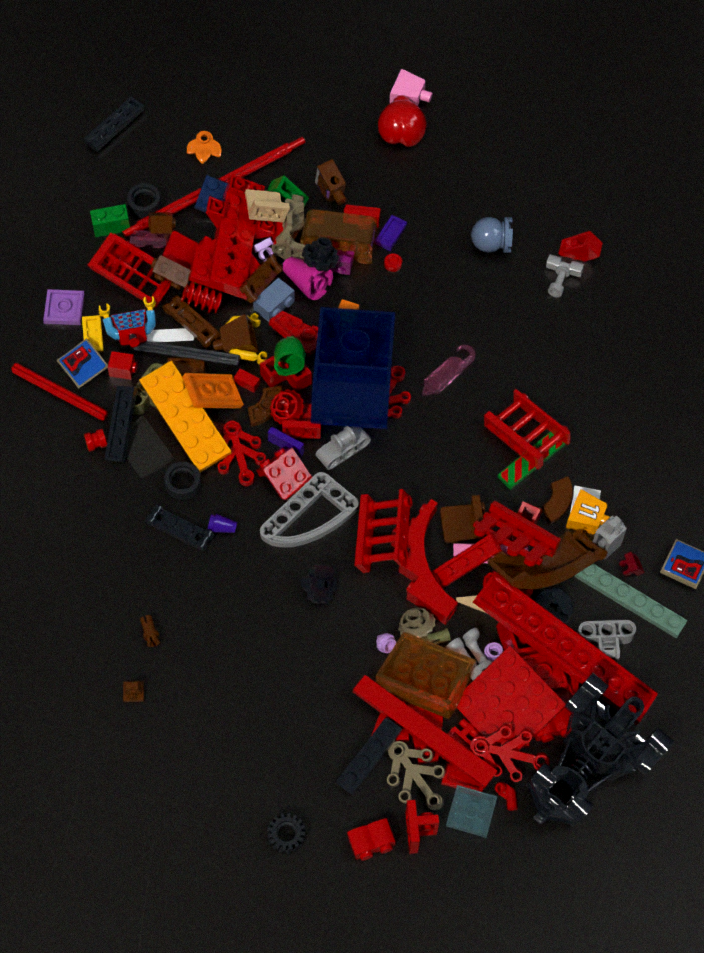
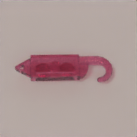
M469 345L458 346L456 348L457 351L465 349L469 352V356L464 360L457 357H449L424 379L425 385L422 396L433 393L438 395L474 361L476 356L475 350Z

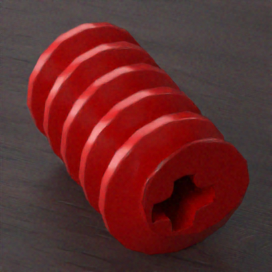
M191 282L185 286L181 302L187 298L188 305L194 301L195 308L201 304V310H204L207 306L208 313L214 309L216 314L222 300V293L219 292L215 296V290H211L208 293V287L202 290L200 284L195 287V283Z

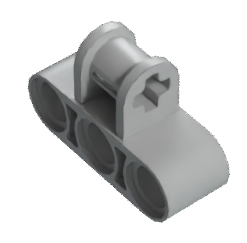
M358 424L351 428L345 426L343 431L337 435L333 434L331 441L319 448L316 456L327 470H330L366 447L370 443L371 438Z
M630 620L586 621L580 624L577 633L591 644L596 645L599 650L610 658L619 660V644H628L633 640L636 625ZM606 630L610 633V635H605L602 633V631ZM622 630H628L630 634H624ZM582 631H587L591 635L585 636Z

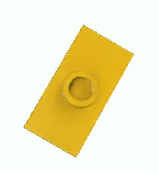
M101 316L82 317L84 340L87 338L98 353L104 352Z

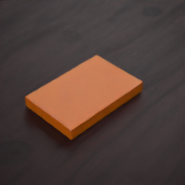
M185 373L182 376L194 408H241L244 405L232 374Z

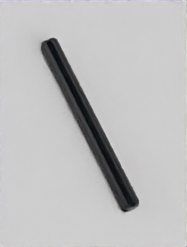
M145 341L133 347L136 351L238 366L240 363V355Z

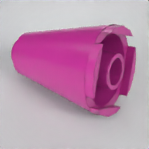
M293 256L287 258L283 263L284 273L309 299H320L327 292L325 290L327 285L330 286L332 283L333 272L331 269L328 271H318L315 267H308L303 262V259Z

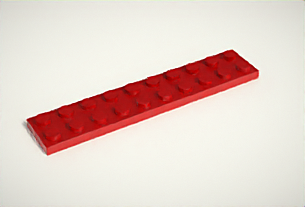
M495 572L474 599L473 603L582 685L592 673H595L609 685L600 698L618 711L630 697L640 698L644 703V710L634 722L635 725L642 720L658 695L657 692L518 588L510 585L498 573ZM628 705L631 712H637L635 706Z

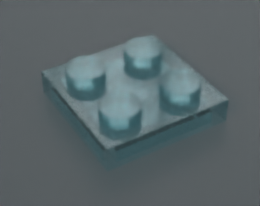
M457 785L446 827L486 838L497 796Z

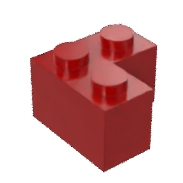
M274 356L260 363V375L269 387H274L287 380L297 393L312 384V372L306 364L297 374L282 376L278 375L274 368ZM278 362V365L281 368H289V364L285 362Z

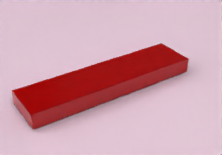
M489 534L431 573L436 582L444 589L500 553L502 549L494 534Z

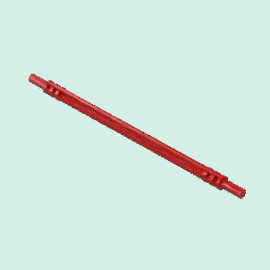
M300 137L289 144L285 143L218 180L228 184L232 174L243 178L291 153L293 149L304 144L305 140L303 137ZM201 188L156 212H170L173 215L196 203ZM149 215L138 220L137 224L123 230V236L126 238L139 230L143 231L148 228Z

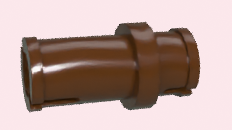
M145 615L146 620L144 616L140 618L144 631L143 638L147 641L148 647H154L153 642H155L156 646L160 643L158 639L159 632L155 629L153 617Z

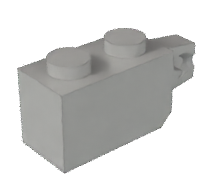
M611 516L597 529L594 535L593 542L608 552L604 559L621 546L627 530L622 520L617 516Z

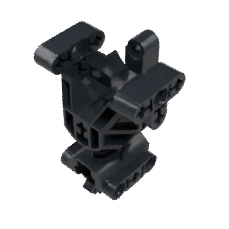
M592 673L564 706L572 713L563 738V742L566 745L565 750L561 753L554 769L544 763L525 785L530 790L538 811L533 819L540 825L546 819L567 823L574 827L594 806L586 797L591 791L599 787V784L605 780L612 782L621 776L634 772L636 769L643 775H646L659 758L671 747L674 740L660 728H657L646 740L638 735L640 731H627L644 710V703L640 698L630 697L611 718L609 712L610 705L605 707L598 701L609 685L595 673ZM628 705L635 706L637 712H631ZM569 750L571 765L566 767L563 764L567 757L566 753ZM588 777L602 778L589 786L585 782ZM556 784L563 786L570 794L566 798L567 802L565 805L560 799L549 792Z

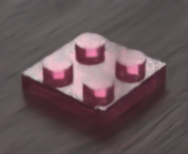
M135 230L130 236V244H135L136 247L153 245V248H163L167 245L171 234H151L147 230Z

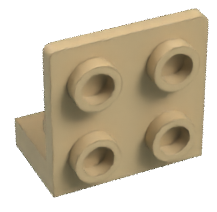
M249 189L245 191L249 219L273 222L285 221L290 206L289 203L281 202L279 192Z

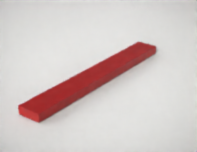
M364 675L353 689L354 694L483 788H486L497 774L495 768L368 676Z

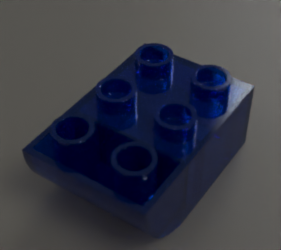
M320 307L313 374L311 423L387 429L395 312Z

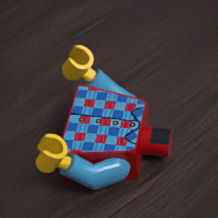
M153 296L151 303H147L146 297L143 299L147 311L143 309L114 314L109 317V304L106 303V311L101 310L99 305V315L104 317L103 323L107 335L118 340L120 345L123 346L130 345L131 347H136L139 343L147 341V335L156 326L155 310H153L156 303Z

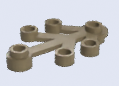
M402 741L394 742L388 750L393 763L391 774L387 777V783L392 787L399 785L400 778L398 775L402 763L406 768L403 789L398 795L399 800L405 804L407 800H412L411 788L414 780L426 797L427 807L433 811L440 810L444 803L443 798L439 794L432 792L420 774L431 775L441 779L445 776V769L440 765L429 767L412 764L408 757L421 758L425 762H430L434 756L433 752L430 749H423L422 751L409 749ZM397 748L402 749V752L399 755L395 754V750ZM425 752H430L428 759L423 757ZM439 768L442 769V774L437 776L435 771ZM392 777L397 778V781L394 784L390 782V779ZM404 793L409 795L407 800H402ZM432 798H437L435 805L430 803Z

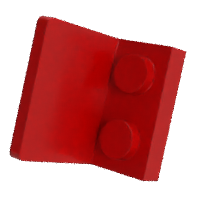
M303 404L305 407L299 420L289 419L282 422V432L292 438L321 439V404Z

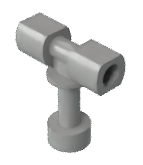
M550 254L546 268L556 270L558 276L555 283L550 284L548 293L553 297H561L564 290L562 286L564 278L569 275L581 278L584 264L572 261L571 264L563 262L562 257Z

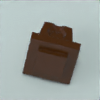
M144 681L123 682V702H144Z

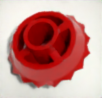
M287 389L275 395L270 406L271 416H273L274 421L282 424L283 420H299L305 407L300 394L296 393L295 390L290 391Z

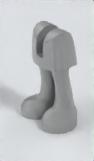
M477 628L469 630L464 634L462 640L456 638L446 646L448 652L456 654L466 664L471 672L469 677L472 681L493 662L486 658L477 644L480 636ZM464 645L472 652L479 665L472 660Z

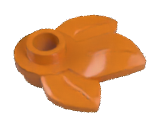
M208 131L199 132L196 139L190 141L187 145V154H196L201 164H204L211 155L221 157V146L217 141L213 140L212 134ZM202 137L208 138L206 141L201 140Z

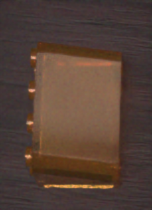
M309 210L306 214L300 244H312L318 238L325 237L331 241L335 249L354 251V259L359 263L372 264L377 220L364 215Z

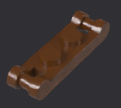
M274 254L269 255L239 287L241 293L247 296L246 299L249 303L257 300L262 291L283 270V266L278 264Z
M178 295L173 297L170 303L162 306L163 310L198 339L203 347L208 348L213 340H218L221 337L220 333L185 301L181 302V298Z

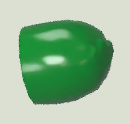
M289 336L281 339L276 344L274 368L278 375L289 376L297 374L304 368L306 353L299 339ZM278 362H285L289 364V368H281L278 365Z

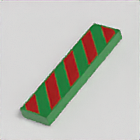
M549 432L535 445H533V447L539 448L552 436H554V434ZM559 440L543 454V463L563 448L565 443ZM520 456L500 472L497 478L512 490L535 471L536 468Z

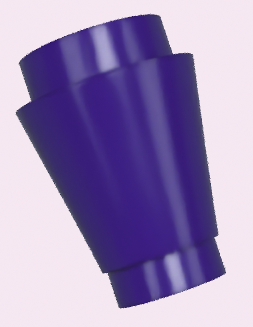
M211 514L208 530L219 533H235L237 522L219 514Z

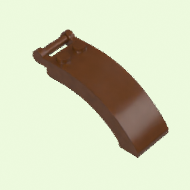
M579 529L573 534L568 531L558 537L561 541L556 554L553 557L545 555L540 566L537 564L527 566L524 563V556L520 554L518 556H510L503 551L487 562L513 587L539 589L558 584L575 576L596 561L603 560L608 552L603 547L596 545L586 536L587 534L582 529ZM578 542H582V543H583L584 545H586L591 551L586 550V549H585L580 543H578Z

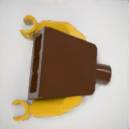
M253 313L250 317L246 314L233 316L220 328L221 339L213 341L214 349L217 352L224 349L226 353L240 355L242 360H257V363L260 365L261 362L265 361L261 358H267L268 355L264 351L260 352L259 355L256 354L259 351L254 328L259 327L261 322L258 319V314Z

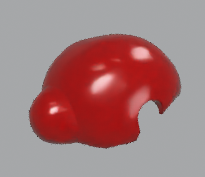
M399 95L380 114L378 119L379 133L389 144L400 143L407 147L415 146L421 141L426 131L425 115L407 96Z

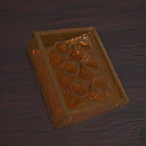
M403 632L377 672L376 683L400 700L450 719L460 702L476 660Z

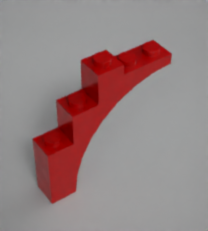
M431 499L428 504L424 503L419 510L420 514L416 518L413 517L409 522L408 559L406 560V568L399 566V573L412 581L406 589L407 600L417 607L424 608L426 611L434 614V618L446 625L457 611L458 602L450 597L436 582L426 560L424 537L438 505L436 501ZM396 527L392 531L391 535L396 534ZM391 542V546H393L394 548L395 542Z

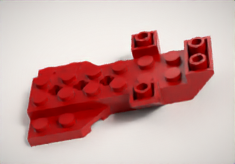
M232 174L222 200L209 196L206 213L216 227L215 239L196 247L194 250L189 281L247 300V296L241 293L239 287L260 265L251 253L254 239L273 236L276 222L249 219L245 191L246 189L264 191L265 186Z

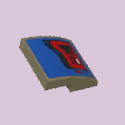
M87 338L56 360L78 389L108 369L107 363Z
M676 539L660 573L697 589L704 574V551Z

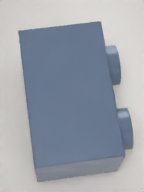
M277 278L253 302L254 311L269 322L271 318L294 303V290L280 278Z

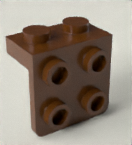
M480 495L472 496L471 504L447 506L440 509L444 541L446 543L478 541L484 538V536L479 537L475 535V527H473L476 520L478 522L483 520V514L485 513L484 502L480 501Z

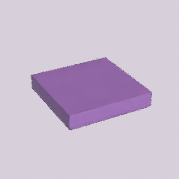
M47 289L44 324L81 325L84 291Z

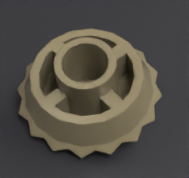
M419 607L407 610L402 615L398 630L400 635H403L405 639L410 638L411 640L427 636L428 633L432 632L433 627L436 626L434 614Z

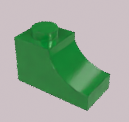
M284 175L272 180L266 190L279 192L281 202L284 203L286 199H292L294 194L304 197V206L309 199L305 193Z

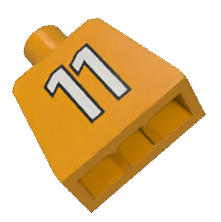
M580 489L569 515L566 528L575 531L582 529L585 533L595 535L600 525L610 518V516L605 515L607 504Z

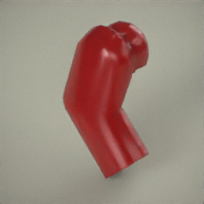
M498 782L495 785V791L506 799L507 810H517L515 789L504 782Z

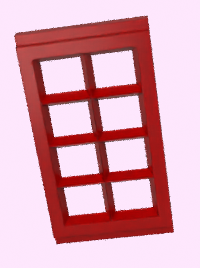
M113 233L108 235L88 263L90 269L142 301L146 297L147 303H151L153 296L156 303L155 308L171 287V282L167 280L158 284L150 279L153 274L151 273L153 268L150 269L146 276L137 271L136 269L143 260L152 264L154 258ZM115 244L126 249L119 259L109 254ZM129 252L139 257L133 267L122 262ZM106 256L117 262L110 272L100 266ZM120 264L130 270L124 280L114 275ZM133 273L144 278L138 288L127 283ZM147 281L157 286L151 297L141 291Z

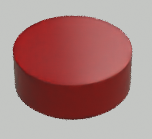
M395 253L387 255L384 259L385 268L390 272L399 271L402 267V258Z

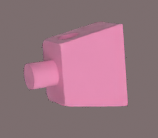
M401 69L390 92V103L397 96L405 95L418 106L421 100L430 103L433 93L425 90L426 81Z

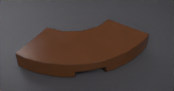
M281 386L263 388V395L260 401L248 407L251 427L260 425L272 417L270 410L271 401L276 394L282 391Z
M569 476L551 483L552 497L549 502L542 506L550 524L559 520L566 513L571 503L572 484Z

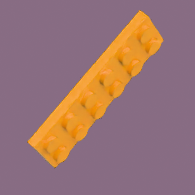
M172 361L139 379L146 393L193 465L199 470V473L232 454L204 409L193 407L183 378Z

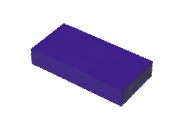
M391 215L375 239V244L391 251L407 227V222Z
M273 427L269 429V442L284 449L293 448L298 457H302L304 454V443Z

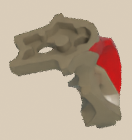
M295 194L292 199L285 200V203H289L290 210L284 222H276L275 233L272 236L273 244L271 249L284 260L292 256L304 260L302 251L305 245L294 241L299 231L304 228V197Z

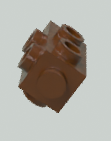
M162 255L158 259L154 258L150 266L153 268L151 273L155 274L154 278L162 282L167 280L171 282L170 286L178 290L184 289L189 281L190 269Z

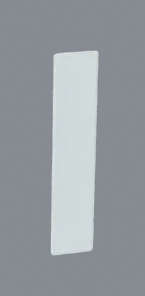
M185 328L153 330L147 335V341L150 342L194 340V336Z

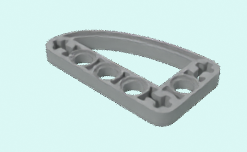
M319 472L260 527V537L267 544L276 547H296L313 542L331 533L349 520L358 511V500L328 474ZM318 480H320V481L325 480V484L320 483V484L318 485ZM333 490H338L341 492V495L333 497L330 493ZM305 491H312L314 495L311 498H306L303 496V493ZM321 495L342 511L333 519L314 530L296 536H280ZM346 502H347L348 504L353 503V508H352L351 506H349V507L347 508V507H346ZM293 503H297L301 508L298 511H293L290 509V506ZM285 516L288 520L281 524L277 522V518ZM272 529V535H265V530L270 531Z

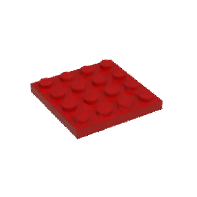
M511 646L452 701L456 708L484 737H488L500 730L503 724L510 725L512 728L511 736L501 738L493 743V745L502 746L519 736L523 729H529L532 732L533 739L566 705ZM508 728L502 729V732L504 734H508L510 732ZM528 733L522 734V737L524 739H528L530 735ZM523 743L513 750L520 751L528 743Z

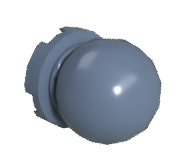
M492 217L482 218L477 221L471 232L472 242L475 247L487 253L495 252L500 248L503 249V253H511L513 229H511V224L509 223H512V217H504L502 222Z

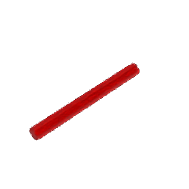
M15 363L12 366V373L102 421L107 418V410L19 363Z

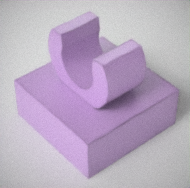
M269 237L252 246L253 254L259 251L258 256L261 260L265 259L264 251H267L269 255L273 254L272 249L268 247L273 244L271 238Z

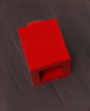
M112 351L108 364L109 377L131 380L133 373L137 371V362L134 360V354Z

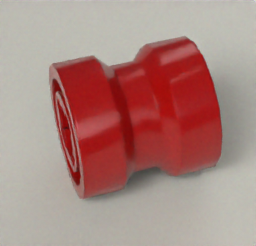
M98 429L95 433L88 432L84 434L89 452L94 451L98 447H107L103 429Z

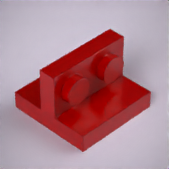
M407 800L405 810L409 854L418 853L419 836L437 835L439 816L433 815L430 812L417 816L415 800Z

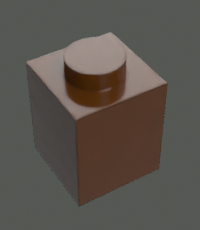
M149 212L148 230L151 234L172 233V228H175V218H172L170 212Z

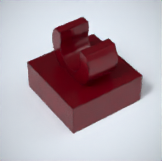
M633 552L625 554L626 560H622L619 563L621 567L628 565V569L623 572L625 576H630L632 573L639 576L645 573L639 557Z

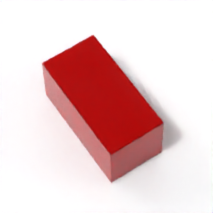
M239 369L234 376V382L255 393L260 385V378Z

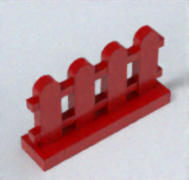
M497 501L491 503L489 511L483 515V520L480 522L476 520L473 524L475 535L483 537L486 534H494L499 546L502 544L507 546V553L510 556H518L519 554L524 556V563L527 566H534L535 564L540 566L545 555L553 557L561 541L557 536ZM495 526L500 527V529L497 532L492 530V528H494ZM512 535L517 537L513 542L509 540ZM528 545L534 547L530 552L525 549Z

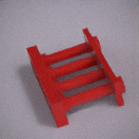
M517 389L514 390V403L499 415H494L488 411L484 415V426L537 470L543 466V454L559 440L563 441L566 445L570 444L569 429L559 424L529 400L526 394L519 392ZM519 407L527 412L512 426H507L503 422ZM532 418L540 423L538 427L525 437H521L516 433ZM546 429L554 434L539 448H534L529 444Z
M399 489V499L375 502L368 494L361 495L354 565L362 573L370 572L373 562L394 560L401 568H406L412 498L404 489ZM398 507L396 517L375 519V512L377 510ZM397 524L396 534L373 537L375 527ZM395 542L394 552L372 555V547L374 545Z

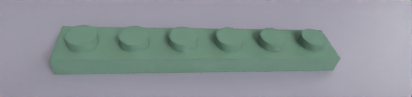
M595 564L590 565L574 576L675 638L678 637L688 621Z

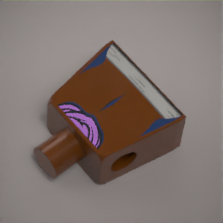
M333 159L317 166L314 183L328 202L336 200L338 205L347 201L344 195L346 183Z

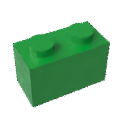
M125 204L90 211L95 238L106 236L110 233H122L123 230L130 227Z

